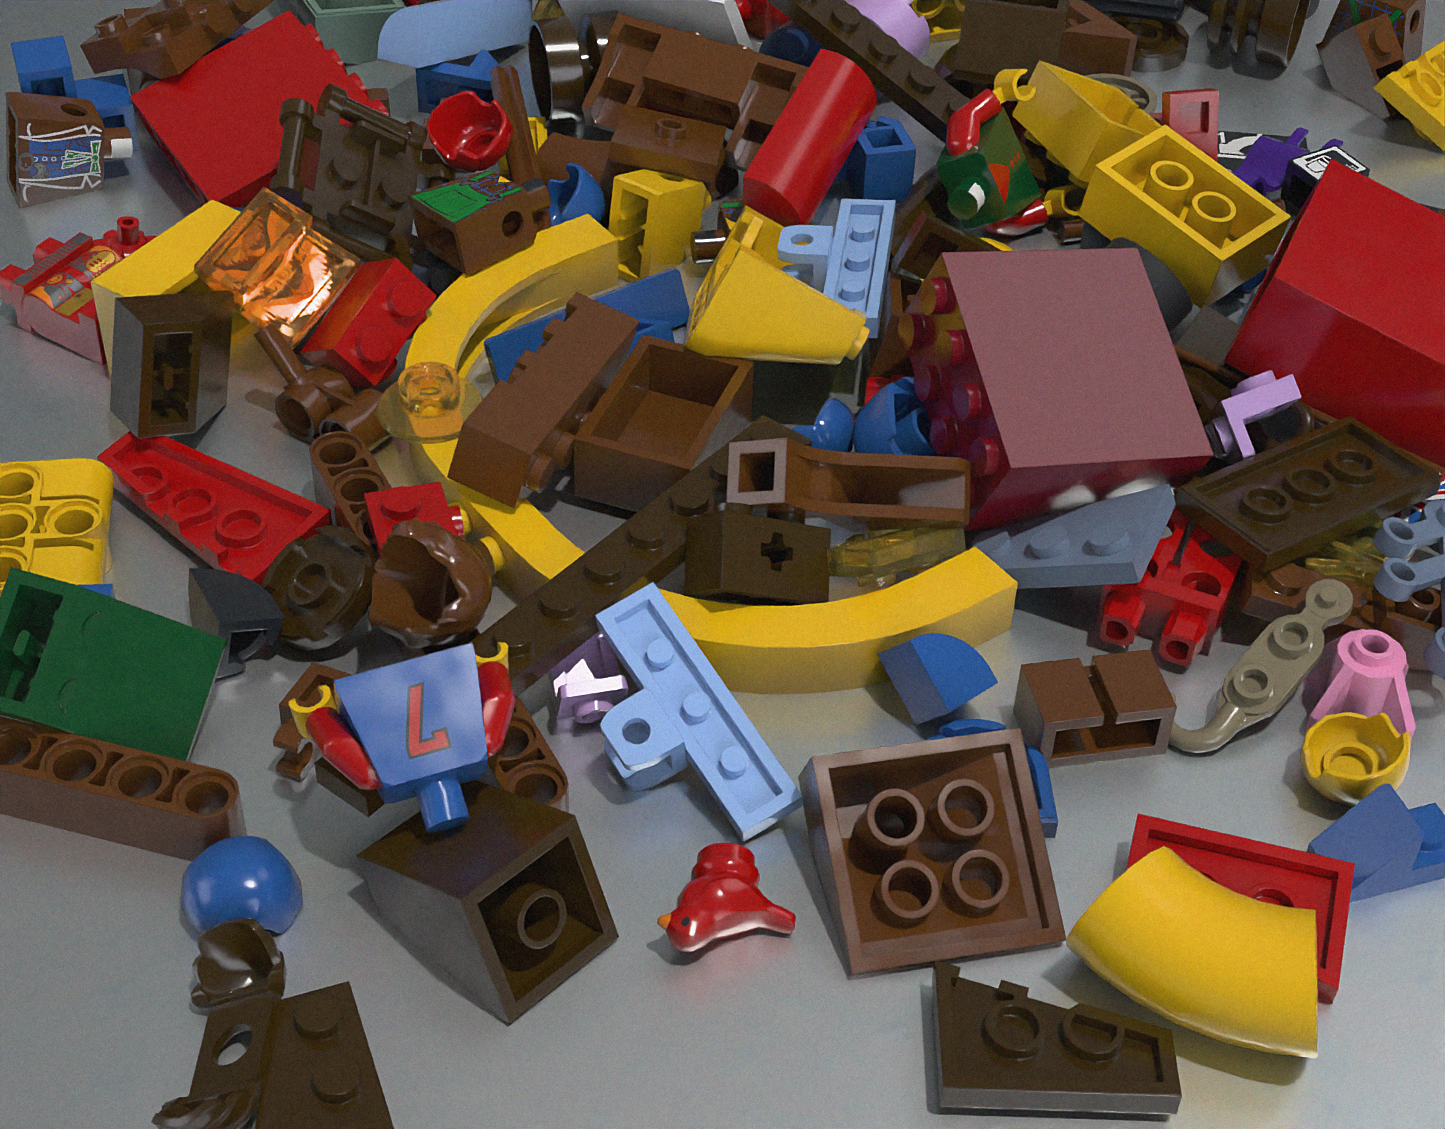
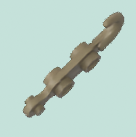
M1323 579L1311 585L1306 593L1305 609L1299 614L1279 617L1270 623L1230 669L1224 679L1215 716L1209 723L1198 730H1187L1181 728L1173 721L1168 743L1184 752L1204 753L1216 750L1228 742L1236 732L1276 713L1323 656V630L1328 626L1341 623L1349 617L1353 607V595L1350 588L1343 582L1335 579ZM1171 693L1174 702H1176V696Z

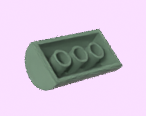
M288 0L305 25L311 23L316 29L325 50L332 47L342 62L348 64H362L376 60L378 58L379 36L385 22L393 13L405 8L400 0Z

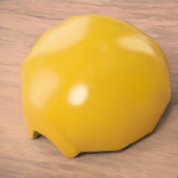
M1353 712L1325 715L1305 733L1300 755L1301 768L1308 782L1324 798L1346 807H1354L1381 785L1388 783L1395 791L1399 790L1410 764V733L1404 732L1400 734L1393 726L1389 716L1382 712L1369 717Z

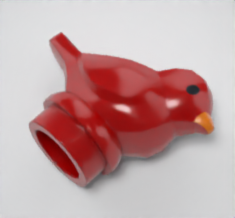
M715 843L704 847L698 853L697 863L691 871V882L686 884L679 894L676 909L671 913L661 915L657 920V924L666 931L669 941L678 951L691 952L704 947L710 941L723 940L758 928L791 934L795 928L796 916L789 910L769 901L757 888L760 874L755 866V856L749 849L734 843Z

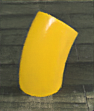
M1163 846L1147 854L1111 883L1083 913L1067 936L1066 946L1100 978L1137 1004L1181 1027L1224 1043L1266 1053L1318 1058L1317 930L1315 909L1285 907L1262 902L1236 893L1212 881L1187 864L1172 849Z

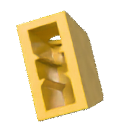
M648 169L620 174L614 177L608 231L618 239V277L633 283L666 269H675L691 256V232L700 231L702 215L711 207V196L703 182Z

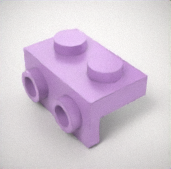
M1270 370L1241 381L1237 384V388L1230 391L1232 397L1221 401L1210 412L1211 424L1205 426V432L1215 457L1220 459L1226 456L1229 463L1235 464L1255 455L1245 425L1281 412L1302 397L1293 374L1276 380L1273 371Z

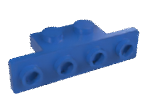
M672 268L591 298L640 320L629 355L643 335L675 342L672 328L687 323L690 313L680 271ZM565 309L487 338L484 341V348L495 385L500 379L507 382L516 361L526 349L534 353L537 351L541 343L545 341L542 339L543 330L553 318L564 322Z

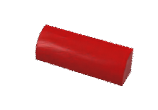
M820 49L743 176V209L745 206H748L783 227L810 224L877 106V97L873 84L856 63L839 53Z

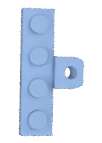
M841 199L834 239L833 226L794 225L785 227L781 230L777 247L778 259L788 263H795L783 267L782 271L801 282L811 283L808 284L810 287L849 309L856 308L865 313L866 322L863 326L870 329L867 338H877L895 225L896 200ZM807 242V243H810V244H807V245H796L795 243Z
M654 582L595 615L598 629L640 689L639 692L608 711L600 724L602 735L606 738L604 744L605 754L628 789L641 791L654 787L688 767V760L743 842L802 807V794Z

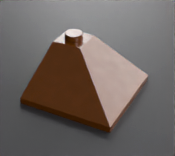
M1021 728L812 756L798 776L811 849L850 976L934 963V960L942 962L1057 944L1067 940Z

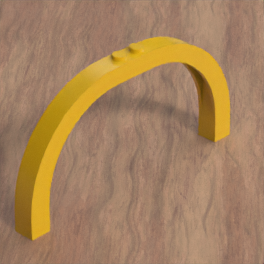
M589 214L536 233L537 235L533 243L470 275L463 273L438 297L426 312L427 319L418 326L413 335L406 357L403 383L410 455L417 477L421 484L441 482L448 506L458 505L460 508L465 540L480 550L487 562L491 575L495 574L520 601H524L585 552L560 533L527 498L514 509L447 478L463 424L458 408L463 391L472 374L487 356L484 348V341L487 338L529 323L543 314L566 305L576 292L589 296L618 285V239ZM975 546L890 587L857 597L825 603L794 606H752L698 599L659 589V591L729 691L754 694H813L851 690L890 682L891 679L877 654L921 635L945 634L956 637L975 648L1008 631L1011 628L1018 582ZM616 655L617 663L622 664L621 661L619 660V658H618L617 655Z

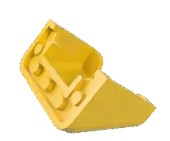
M745 206L692 301L683 346L705 356L735 357L753 361L837 365L844 356L850 360L855 359L862 349L870 329L863 326L866 322V314L856 308L851 310L810 287L808 284L811 283L801 282L782 271L783 267L795 264L778 259L777 247L781 230L785 227ZM799 242V243H795V244H796V245H807V244H810V243H807V242Z

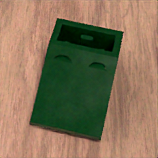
M11 567L0 596V716L188 762L228 641L227 639L90 589Z

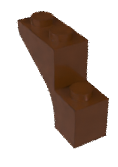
M789 438L729 442L726 502L751 505L753 507L752 515L767 517V514L775 512H791L802 514L805 516V519L822 518L851 532L969 525L971 464L969 461L957 457L830 451L806 446Z

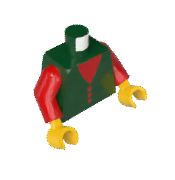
M1004 69L1000 71L995 78L993 91L985 89L955 111L949 118L946 144L936 163L937 171L949 196L947 202L948 209L952 215L959 218L962 227L966 230L982 227L987 234L1003 238H1013L1048 223L1049 216L1058 219L1079 214L1081 205L1068 208L1065 201L1066 194L1070 190L1079 188L1075 184L1050 189L1045 196L1044 202L1038 199L1041 196V192L1004 106H1001L1005 101H1028L1035 95V85H1023L1017 88L1019 77L1028 71L1027 69Z

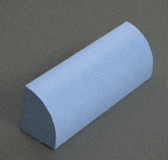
M439 0L402 8L387 19L381 30L377 59L421 68L478 54L482 49L490 51L527 42L529 26L532 21L533 0Z

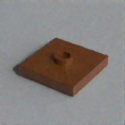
M625 104L611 139L608 159L612 162L713 183L727 127Z

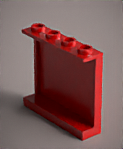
M290 10L201 57L179 75L163 78L129 96L149 137L202 205L210 200H214L229 207H241L269 191L270 180L277 174L283 127L279 122L280 108L282 102L287 99L299 98L305 100L312 105L314 113H316L318 101L323 90L328 84H333L346 90L347 97L390 116L379 98L370 100L365 85L355 72L350 75L347 74L346 68L337 52L332 47L325 50L324 44L313 25L308 23L303 26ZM340 118L339 124L349 129L355 125Z

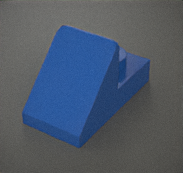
M482 49L470 66L441 62L415 68L418 112L431 114L440 104V98H449L463 91H473L481 100L492 104L491 102L494 99L490 85V71L496 65L501 66L488 51Z
M1387 783L1377 787L1309 843L1306 852L1355 863L1350 903L1445 878V815L1436 803L1408 809L1393 787Z

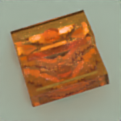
M263 187L195 263L194 272L213 291L230 290L234 294L233 308L258 328L262 329L273 322L293 350L345 289L360 267V258L314 231L310 214Z

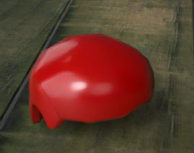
M463 91L446 98L431 112L425 128L434 150L446 165L463 172L484 171L496 165L508 152L513 136V127L507 113L502 109L497 100H493L492 104L481 100L473 91Z

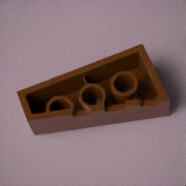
M576 292L566 304L564 322L553 318L543 330L542 339L545 341L541 343L537 351L534 353L526 349L516 361L507 382L500 379L463 422L447 478L514 509L533 491L541 493L550 480L552 473L557 468L565 470L574 456L575 436L628 358L640 320Z

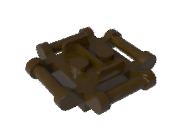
M328 84L323 90L318 101L316 113H314V108L310 103L299 98H291L282 102L279 122L283 127L277 174L270 180L268 197L272 203L294 212L292 225L300 230V246L305 238L308 237L323 250L359 265L397 258L411 272L414 264L429 269V265L426 262L428 250L420 246L418 236L412 234L413 216L407 195L415 193L417 188L424 190L454 181L456 174L453 168L448 165L438 163L429 165L420 161V152L427 137L426 128L413 121L405 124L347 97L346 90L333 84ZM340 118L355 125L349 129L339 124Z

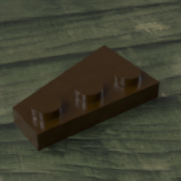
M934 960L932 992L940 1107L1177 1114L1182 1093L1172 1030L1083 1003H1079L1070 1009L1027 997L1029 987L1001 979L999 987L995 988L959 977L961 967Z

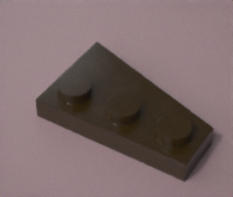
M349 981L281 999L264 1076V1089L259 1101L256 1129H394Z

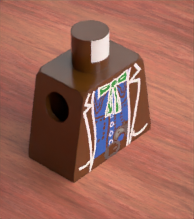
M5 92L7 182L19 207H28L99 191L104 185V160L132 157L133 147L129 128H104L103 121L93 102L82 98Z

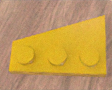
M1444 40L1423 53L1418 59L1411 60L1398 71L1388 74L1373 89L1413 123L1415 131L1421 138L1428 142L1433 141L1445 152Z

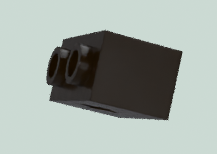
M735 502L714 504L713 513L687 519L684 596L752 606H794L829 602L831 529L805 524V516L798 513L775 512L767 514V517L752 515L753 507L751 505Z

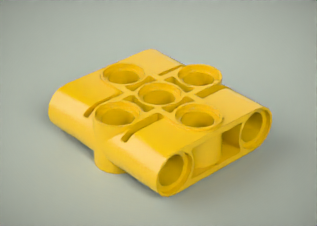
M87 458L0 463V596L11 567L75 585L104 584V576L110 571L113 564L108 538L114 491V475L111 469L104 463Z

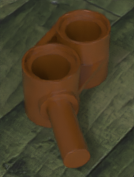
M273 322L254 334V337L287 382V385L283 387L285 391L275 399V410L282 425L296 438L312 443L319 436L329 432H350L358 435L371 452L399 429L400 422L397 411L388 398L379 391L369 388L362 390L354 396L353 389L348 380L334 367L322 365L315 370L311 368L307 371Z

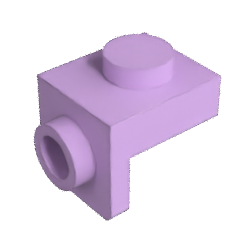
M600 630L548 672L557 719L574 716L575 721L579 723L601 721L608 711L624 701L627 696L628 685L626 676H620L616 654Z

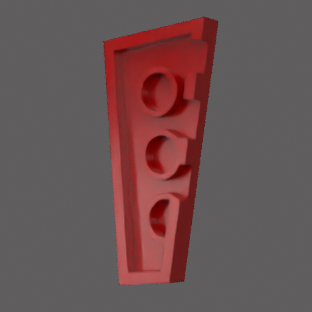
M128 431L96 457L97 461L104 463L111 469L114 475V487L212 568L242 575L260 585L270 564L287 544L299 536L307 540L313 535L320 534L315 530L316 528L326 525L333 526L331 509L166 436L137 439L131 431Z

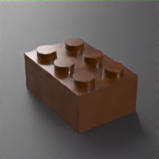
M643 335L574 437L575 496L639 512L746 428L752 416L754 362L735 357L705 356L685 348L683 344Z

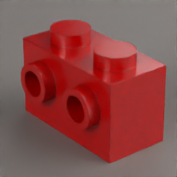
M397 258L363 263L300 353L316 367L322 365L334 367L348 380L351 388L380 385L394 372L398 363L395 357L405 342L413 338L418 326L426 321V311L437 295Z

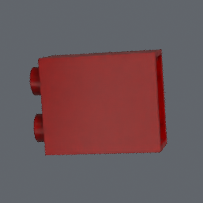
M1331 159L1283 238L1223 362L1251 377L1270 370L1273 371L1276 380L1293 374L1302 396L1300 399L1306 405L1339 420L1352 416L1396 446L1445 468V217Z

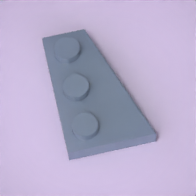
M1165 484L976 533L968 550L976 546L1018 582L1017 589L1140 583L1176 502L1170 485Z

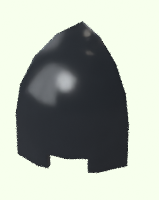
M189 568L188 596L192 627L227 639L228 641L216 678L238 673L246 668L243 660L257 652L265 641L273 645L278 638L285 616L274 598L260 584L231 572L217 569Z

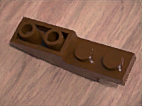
M1247 561L1241 568L1242 613L1271 622L1279 617L1299 614L1305 609L1306 593L1311 585L1323 579H1335L1343 582L1350 588L1353 595V607L1347 619L1341 623L1328 626L1323 630L1324 645L1350 631L1361 629L1378 630L1400 643L1406 652L1408 669L1430 670L1424 661L1423 652L1436 632L1443 627L1441 590L1428 587L1413 592L1407 601L1397 602L1383 596L1376 587L1373 590L1365 588L1350 580L1337 579L1297 566L1290 561L1265 573H1262Z

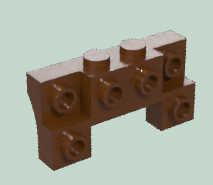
M161 0L136 18L125 20L122 14H116L103 19L94 25L97 33L80 44V47L94 74L115 69H135L149 73L159 79L171 77L182 73L274 0Z
M618 13L609 32L600 67L581 107L587 125L613 133L625 104L645 109L649 105L693 119L698 117L707 123L725 126L727 129L733 130L725 148L727 167L746 172L809 67L754 52L742 44L729 45L706 38L696 31H681Z

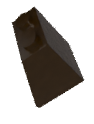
M473 780L460 784L470 815V819L466 823L445 831L429 833L426 831L420 810L357 854L356 857L380 915L499 1019L511 1023L616 940L619 935L576 816L492 785Z

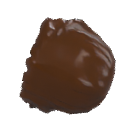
M414 517L411 522L402 521L399 524H393L392 532L387 536V542H383L380 549L382 556L374 565L377 572L372 575L371 583L373 589L370 609L368 611V620L371 626H379L385 633L393 635L402 641L405 647L412 649L449 644L468 637L484 618L488 604L491 602L493 590L491 573L480 550L462 537H457L450 531L445 530L436 522H422Z

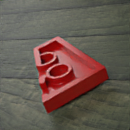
M1138 813L1126 870L1150 852L1165 846L1172 849L1187 864L1212 881L1236 893L1262 902L1285 907L1315 909L1318 996L1333 1004L1339 989L1355 863Z

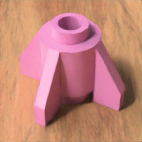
M1361 629L1350 631L1325 644L1324 654L1319 663L1306 677V679L1321 689L1324 695L1310 714L1305 733L1325 715L1353 712L1369 717L1382 712L1389 716L1393 726L1400 734L1409 732L1412 741L1416 725L1405 682L1409 667L1406 652L1400 643L1381 631Z

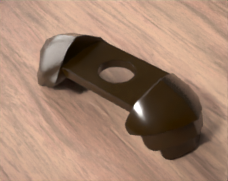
M238 917L229 918L201 933L197 940V947L201 954L195 958L192 964L197 985L191 991L190 996L191 1001L196 1007L209 1010L189 1096L179 1097L164 1103L162 1110L155 1113L151 1121L158 1129H242L262 1097L264 1076L279 1006L285 991L287 971L283 952L278 950L270 932L265 931L255 919ZM252 1031V1041L247 1051L233 1063L219 1065L218 1057L224 1044L240 1032Z

